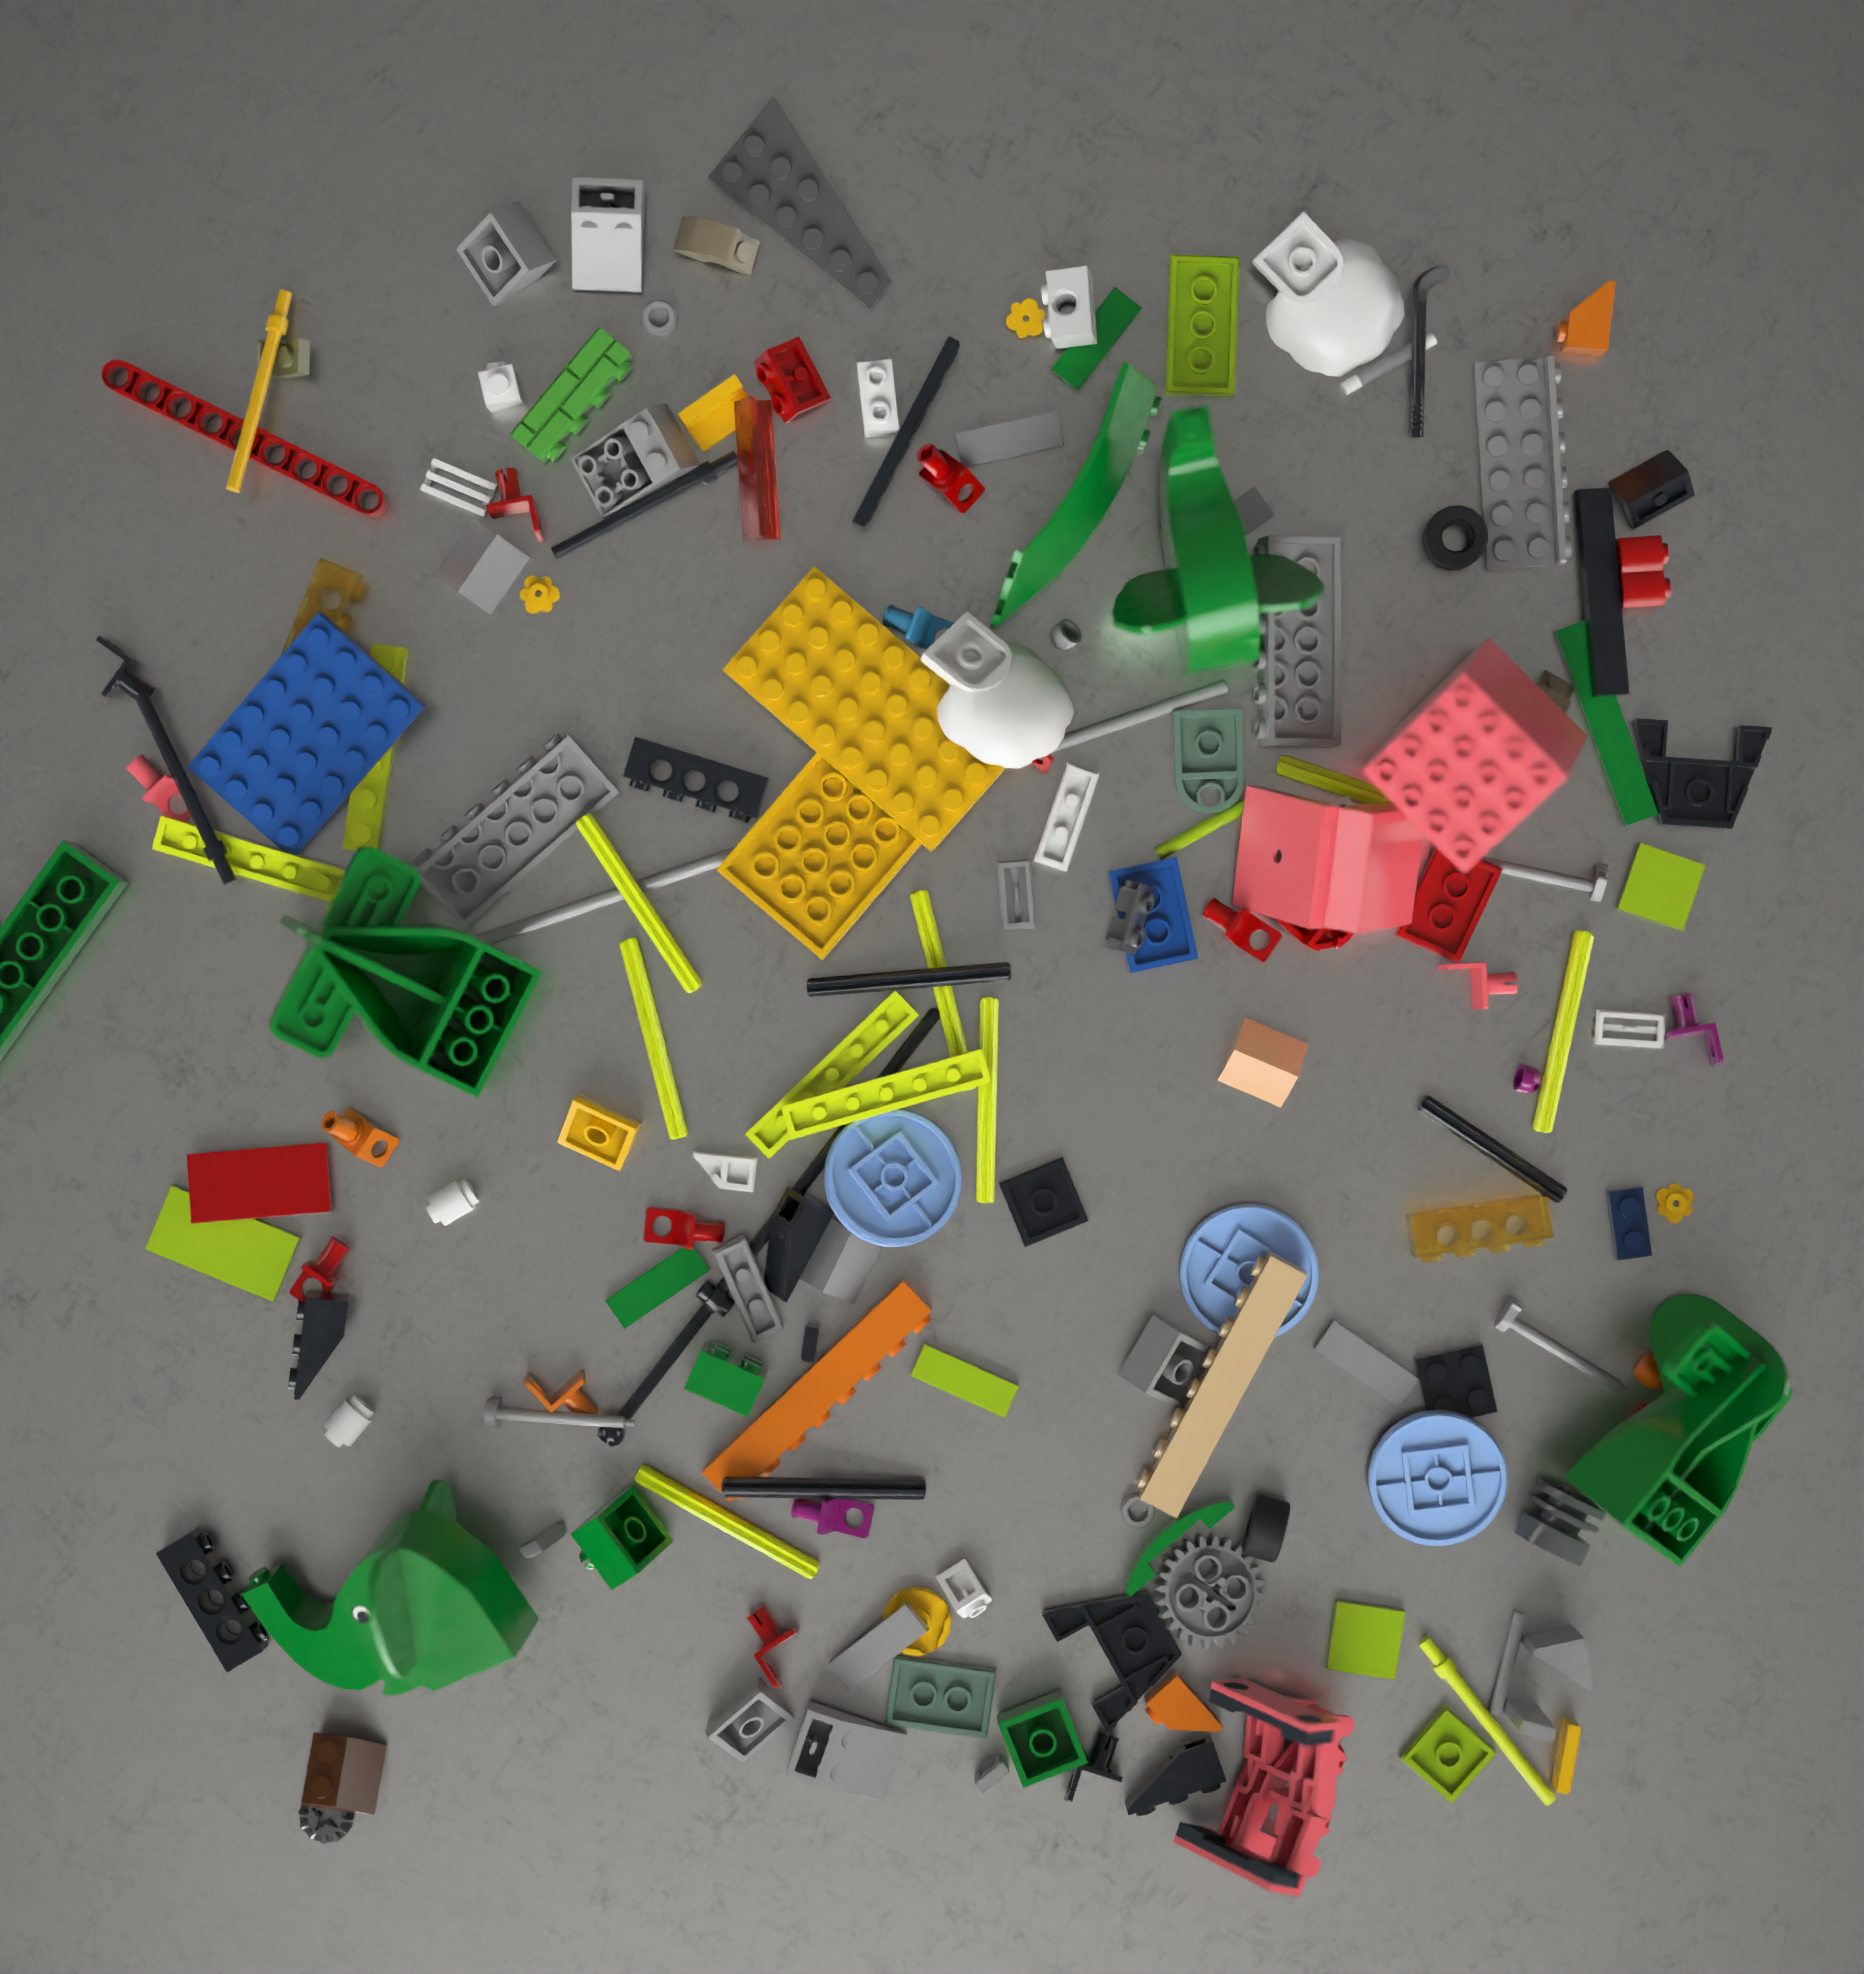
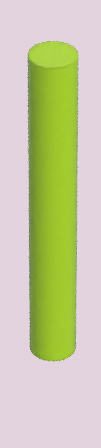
M1245 798L1237 801L1230 808L1212 815L1155 847L1154 849L1159 859L1162 860L1243 815Z

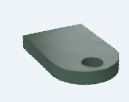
M1242 708L1172 711L1174 777L1176 791L1180 799L1192 810L1204 814H1215L1230 808L1241 796L1245 783ZM1208 786L1216 788L1220 793L1218 804L1212 807L1206 806L1201 801V792Z

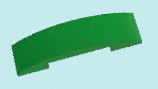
M1227 1496L1201 1502L1182 1511L1177 1518L1173 1517L1162 1525L1143 1545L1130 1566L1124 1582V1589L1129 1597L1156 1575L1155 1569L1149 1562L1200 1519L1208 1529H1211L1235 1508L1233 1501Z

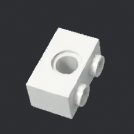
M1080 266L1046 271L1047 284H1041L1043 304L1048 305L1049 317H1044L1046 338L1052 339L1056 349L1097 344L1093 280L1088 267ZM1065 304H1076V307L1070 313L1060 312Z
M892 359L857 363L865 438L897 435L899 432Z

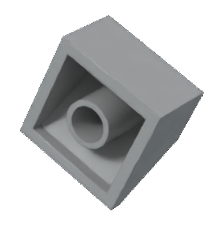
M519 202L491 211L456 248V251L493 307L498 306L539 279L557 261Z
M1152 1315L1118 1375L1144 1393L1176 1408L1183 1409L1189 1397L1185 1396L1186 1391L1194 1377L1200 1379L1205 1369L1201 1364L1211 1346Z

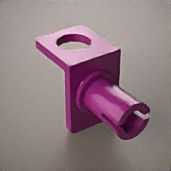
M1693 993L1672 997L1679 1027L1665 1034V1041L1705 1034L1713 1067L1719 1066L1724 1062L1716 1023L1704 1025L1699 1023Z
M795 1498L791 1516L792 1518H800L818 1523L817 1534L820 1535L836 1531L860 1538H867L870 1533L874 1505L853 1499H825L821 1503L805 1498ZM851 1508L859 1509L864 1516V1521L858 1528L851 1527L846 1521V1514Z

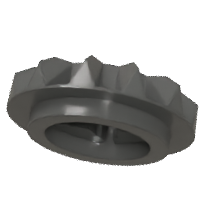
M301 1804L298 1812L300 1828L305 1831L309 1839H314L322 1844L337 1842L348 1834L353 1825L354 1813L332 1810L331 1818L334 1820V1823L327 1821L319 1827L318 1823L321 1815L317 1811L321 1810L324 1812L327 1809L306 1807Z

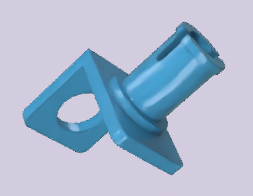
M891 604L885 610L882 620L884 626L905 632L906 639L926 650L935 642V635L940 629H949L954 624V622L933 615L921 606L916 608L915 613H911Z

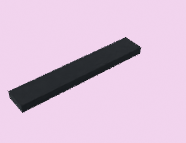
M948 336L852 520V525L862 531L867 529L960 350V341L951 336Z
M1611 488L1578 489L1574 491L1592 697L1623 696L1630 694L1612 492Z

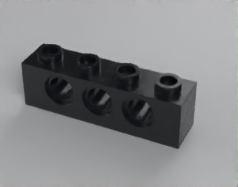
M639 737L634 738L623 777L630 779V787L649 792L650 786L663 789V797L682 802L684 796L697 800L695 807L714 813L718 806L730 810L728 817L747 823L750 817L758 819L770 780L765 776ZM666 761L672 767L671 776L663 781L657 780L654 777L653 769L657 763ZM696 771L701 772L705 777L703 788L698 791L690 790L686 784L688 775ZM726 782H733L738 786V795L732 801H724L719 795L720 787Z
M197 1527L163 1547L156 1555L225 1671L229 1672L263 1652L269 1645L267 1642L269 1636L260 1621L255 1622L249 1612L251 1608L241 1595L242 1591L237 1592L231 1582L233 1575L230 1568L224 1561L219 1562L213 1552L215 1544L207 1532L202 1533L200 1528ZM192 1560H198L204 1564L205 1575L198 1576L192 1572L190 1567ZM209 1590H217L222 1594V1605H214L210 1602L208 1598ZM227 1620H235L240 1624L241 1633L239 1635H233L226 1629Z

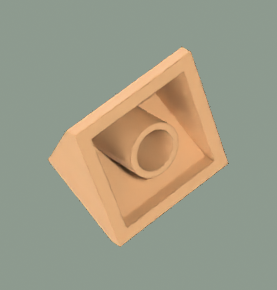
M1244 1017L1217 1080L1282 1107L1299 1077L1308 1044Z

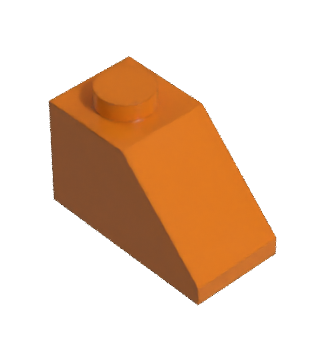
M1616 281L1606 282L1564 317V321L1558 322L1556 341L1561 342L1560 352L1601 357L1608 351Z
M1175 1669L1144 1696L1145 1702L1148 1705L1145 1712L1157 1725L1163 1722L1169 1730L1219 1732L1223 1728L1219 1717Z

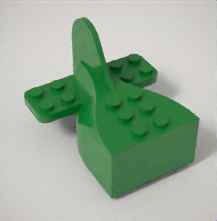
M362 846L354 853L319 923L315 927H311L290 916L283 915L280 923L307 939L306 948L269 1018L268 1028L271 1034L279 1040L315 1057L327 1058L336 1050L352 1017L356 1013L372 1037L397 1058L478 1098L542 972L451 926L434 923L400 925L420 886L421 876L414 867L372 846Z
M1684 1294L1667 1300L1657 1309L1651 1320L1649 1330L1650 1342L1664 1394L1609 1431L1564 1476L1620 1525L1679 1567H1681L1725 1513L1742 1478L1752 1442L1762 1435L1788 1403L1792 1395V1389L1789 1387L1790 1381L1787 1366L1776 1348L1721 1304L1711 1298L1697 1294Z

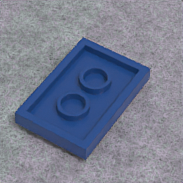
M1177 857L1108 872L1115 905L1120 886H1124L1126 880L1154 888V905L1150 914L1146 915L1143 926L1145 929L1143 944L1140 948H1137L1136 955L1125 952L1130 973L1198 959ZM1116 910L1118 918L1124 919L1126 913Z

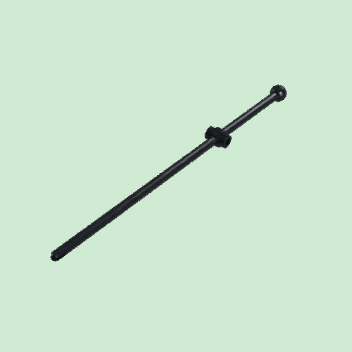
M931 1008L877 1078L900 1071L940 1019L939 1009ZM848 1124L838 1127L792 1187L793 1189L806 1193L823 1171L826 1157L833 1141ZM771 1216L748 1244L754 1259L769 1240ZM724 1277L715 1286L707 1280L699 1288L695 1297L702 1302L700 1308L616 1416H625V1419H631L708 1318L715 1312L723 1318L730 1311L735 1302L728 1296L729 1288ZM599 1427L598 1437L610 1447H614L623 1441L625 1430L623 1428Z

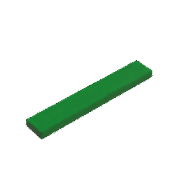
M1586 620L1554 631L1623 826L1658 815L1659 813L1617 697H1592Z

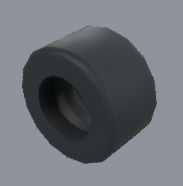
M1463 505L1448 506L1438 511L1426 524L1422 535L1423 548L1428 559L1436 566L1446 570H1461L1476 562L1485 552L1488 543V528L1482 516L1474 509ZM1450 525L1462 526L1468 534V543L1460 551L1449 550L1442 541L1443 531Z
M1261 1494L1256 1496L1242 1545V1553L1244 1555L1271 1563L1277 1560L1289 1520V1502Z

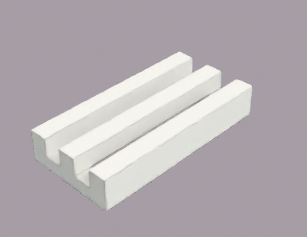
M433 458L431 467L425 475L426 479L422 483L420 490L485 518L488 512L486 505L492 503L498 485ZM438 469L488 489L487 495L437 475ZM433 481L482 501L481 508L432 488Z
M1595 1010L1594 1016H1596L1593 1029L1595 1030L1593 1044L1664 1049L1666 1014ZM1604 1017L1658 1020L1657 1027L1603 1024ZM1603 1031L1657 1034L1656 1041L1603 1038Z

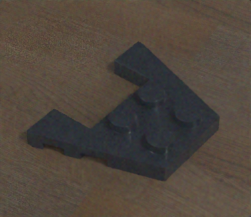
M1634 719V726L1652 796L1659 813L1660 825L1732 829L1749 789L1748 785L1754 770L1758 767L1762 757L1761 753L1772 733V727L1739 725L1737 728L1735 761L1667 757L1668 720Z
M1149 1592L1133 1594L1131 1597L1126 1595L1042 1612V1616L1057 1642L1086 1626H1090L1119 1678L1122 1687L1092 1702V1706L1107 1733L1117 1726L1118 1721L1138 1703L1137 1701L1151 1686L1153 1687L1182 1655L1170 1630L1166 1628L1164 1619L1158 1616L1160 1612Z

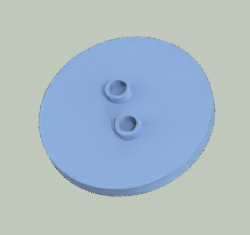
M897 1109L851 1122L837 1135L826 1157L824 1187L832 1211L851 1233L875 1245L903 1247L927 1239L949 1220L960 1197L962 1172L957 1152L941 1128L918 1113Z
M1249 1203L1232 1205L1218 1210L1204 1219L1195 1228L1182 1252L1180 1282L1187 1305L1205 1327L1218 1334L1225 1318L1229 1317L1232 1319L1238 1308L1234 1305V1302L1243 1286L1249 1288L1254 1279V1276L1250 1273L1259 1256L1265 1258L1268 1251L1304 1268L1308 1274L1275 1337L1290 1330L1304 1317L1316 1295L1319 1267L1317 1256L1309 1237L1295 1220L1278 1209Z
M1449 1410L1423 1411L1397 1422L1377 1443L1368 1468L1369 1492L1374 1507L1381 1519L1401 1537L1427 1546L1452 1545L1463 1542L1480 1533L1498 1514L1505 1499L1508 1484L1505 1458L1493 1435L1473 1418Z

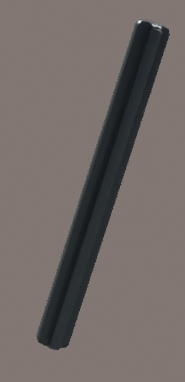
M1009 962L810 978L807 980L806 987L809 997L1002 982L1011 980L1012 971Z
M726 1476L721 1483V1492L724 1497L922 1500L926 1495V1482L923 1479Z

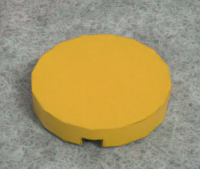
M911 1586L901 1589L890 1598L884 1608L883 1620L908 1601L929 1627L925 1634L901 1652L906 1655L922 1656L933 1652L935 1649L937 1650L944 1644L950 1633L951 1615L948 1604L939 1593L929 1587Z

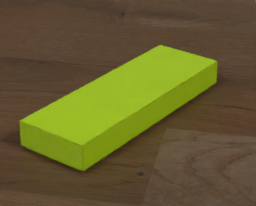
M924 1343L910 1374L914 1378L1004 1418L1019 1388V1385L926 1343Z

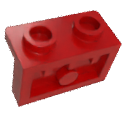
M800 337L765 350L754 361L756 375L759 381L765 385L772 398V406L775 412L781 416L784 423L792 421L798 414L820 406L831 399Z

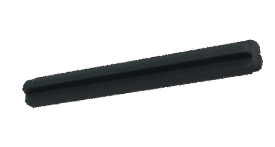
M1426 1095L1418 1106L1419 1112L1553 1202L1560 1203L1566 1196L1568 1189L1431 1096Z

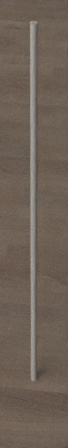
M1223 679L1065 733L1062 742L1055 751L1227 693L1226 682ZM736 846L635 881L642 892H646L719 867ZM615 887L474 935L473 937L491 945L625 898L619 889Z

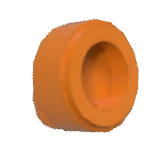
M1648 1353L1635 1367L1634 1374L1643 1385L1651 1389H1661L1663 1385L1654 1353Z

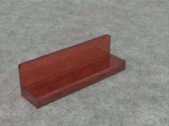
M749 396L734 402L743 541H773L780 539L771 400H756L755 396Z

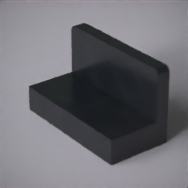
M1669 450L1661 452L1609 482L1613 493L1622 501L1627 521L1634 529L1695 496L1689 471Z

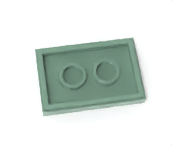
M896 1655L893 1659L884 1725L987 1739L997 1670L990 1667Z

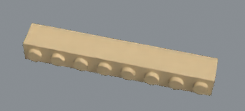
M1268 1251L1265 1258L1259 1256L1250 1273L1254 1276V1279L1249 1288L1243 1286L1234 1302V1305L1238 1307L1232 1319L1226 1317L1218 1332V1336L1222 1337L1216 1349L1210 1347L1201 1364L1205 1369L1200 1379L1194 1377L1185 1394V1396L1189 1397L1183 1409L1179 1407L1176 1409L1169 1423V1426L1173 1428L1167 1440L1164 1438L1160 1439L1153 1453V1456L1157 1459L1151 1470L1148 1468L1143 1470L1137 1482V1487L1140 1488L1139 1496L1142 1501L1175 1518L1178 1517L1308 1276L1304 1268L1271 1251Z

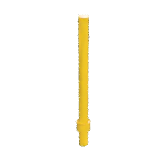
M279 290L273 314L268 316L265 330L268 333L226 489L233 492H240L281 336L286 335L289 320L286 318L293 294L286 290Z

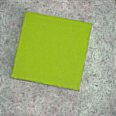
M1638 843L1616 909L1683 931L1706 865L1643 843Z
M1336 1599L1326 1669L1395 1680L1405 1610Z
M1443 1705L1402 1751L1399 1757L1452 1804L1498 1752L1446 1705Z

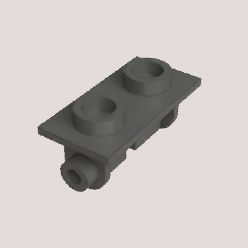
M1128 880L1125 881L1124 886H1120L1114 910L1125 912L1126 915L1124 919L1112 916L1106 940H1109L1108 948L1136 955L1137 948L1141 947L1145 938L1143 926L1146 915L1150 914L1154 905V888Z

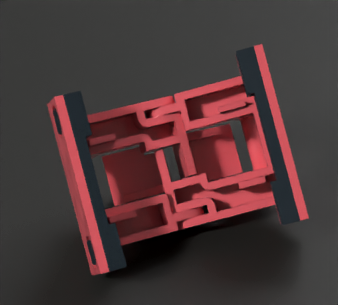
M1245 1678L1212 1681L1209 1695L1210 1703L1232 1713L1242 1711L1247 1714L1243 1757L1248 1760L1242 1768L1219 1830L1216 1831L1212 1828L1180 1822L1173 1842L1269 1891L1300 1897L1307 1877H1314L1320 1870V1860L1313 1856L1320 1838L1327 1835L1330 1831L1328 1826L1329 1821L1332 1819L1330 1813L1335 1804L1336 1775L1342 1774L1343 1768L1341 1767L1347 1760L1344 1749L1338 1742H1340V1737H1346L1351 1734L1354 1728V1720L1348 1715H1337L1319 1707L1317 1702L1312 1699L1285 1697ZM1284 1737H1287L1293 1741L1283 1753ZM1287 1782H1290L1289 1787H1285ZM1271 1804L1278 1805L1274 1833L1278 1834L1277 1838L1260 1831Z

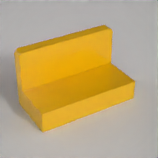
M734 374L678 413V416L700 449L706 452L755 418L759 411Z

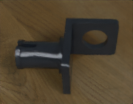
M99 635L96 641L124 660L101 695L107 697L112 689L116 690L118 688L134 700V696L140 693L137 689L143 692L147 691L148 695L151 696L156 688L130 672L131 668L129 665L134 658Z
M1098 1732L1090 1762L1088 1761L1087 1764L1072 1770L1064 1796L1066 1802L1072 1803L1082 1770L1122 1782L1123 1777L1112 1773V1769H1110L1119 1738L1111 1735L1108 1738L1107 1734Z

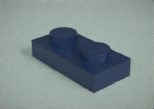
M1643 1187L1606 1191L1615 1259L1625 1260L1652 1256Z

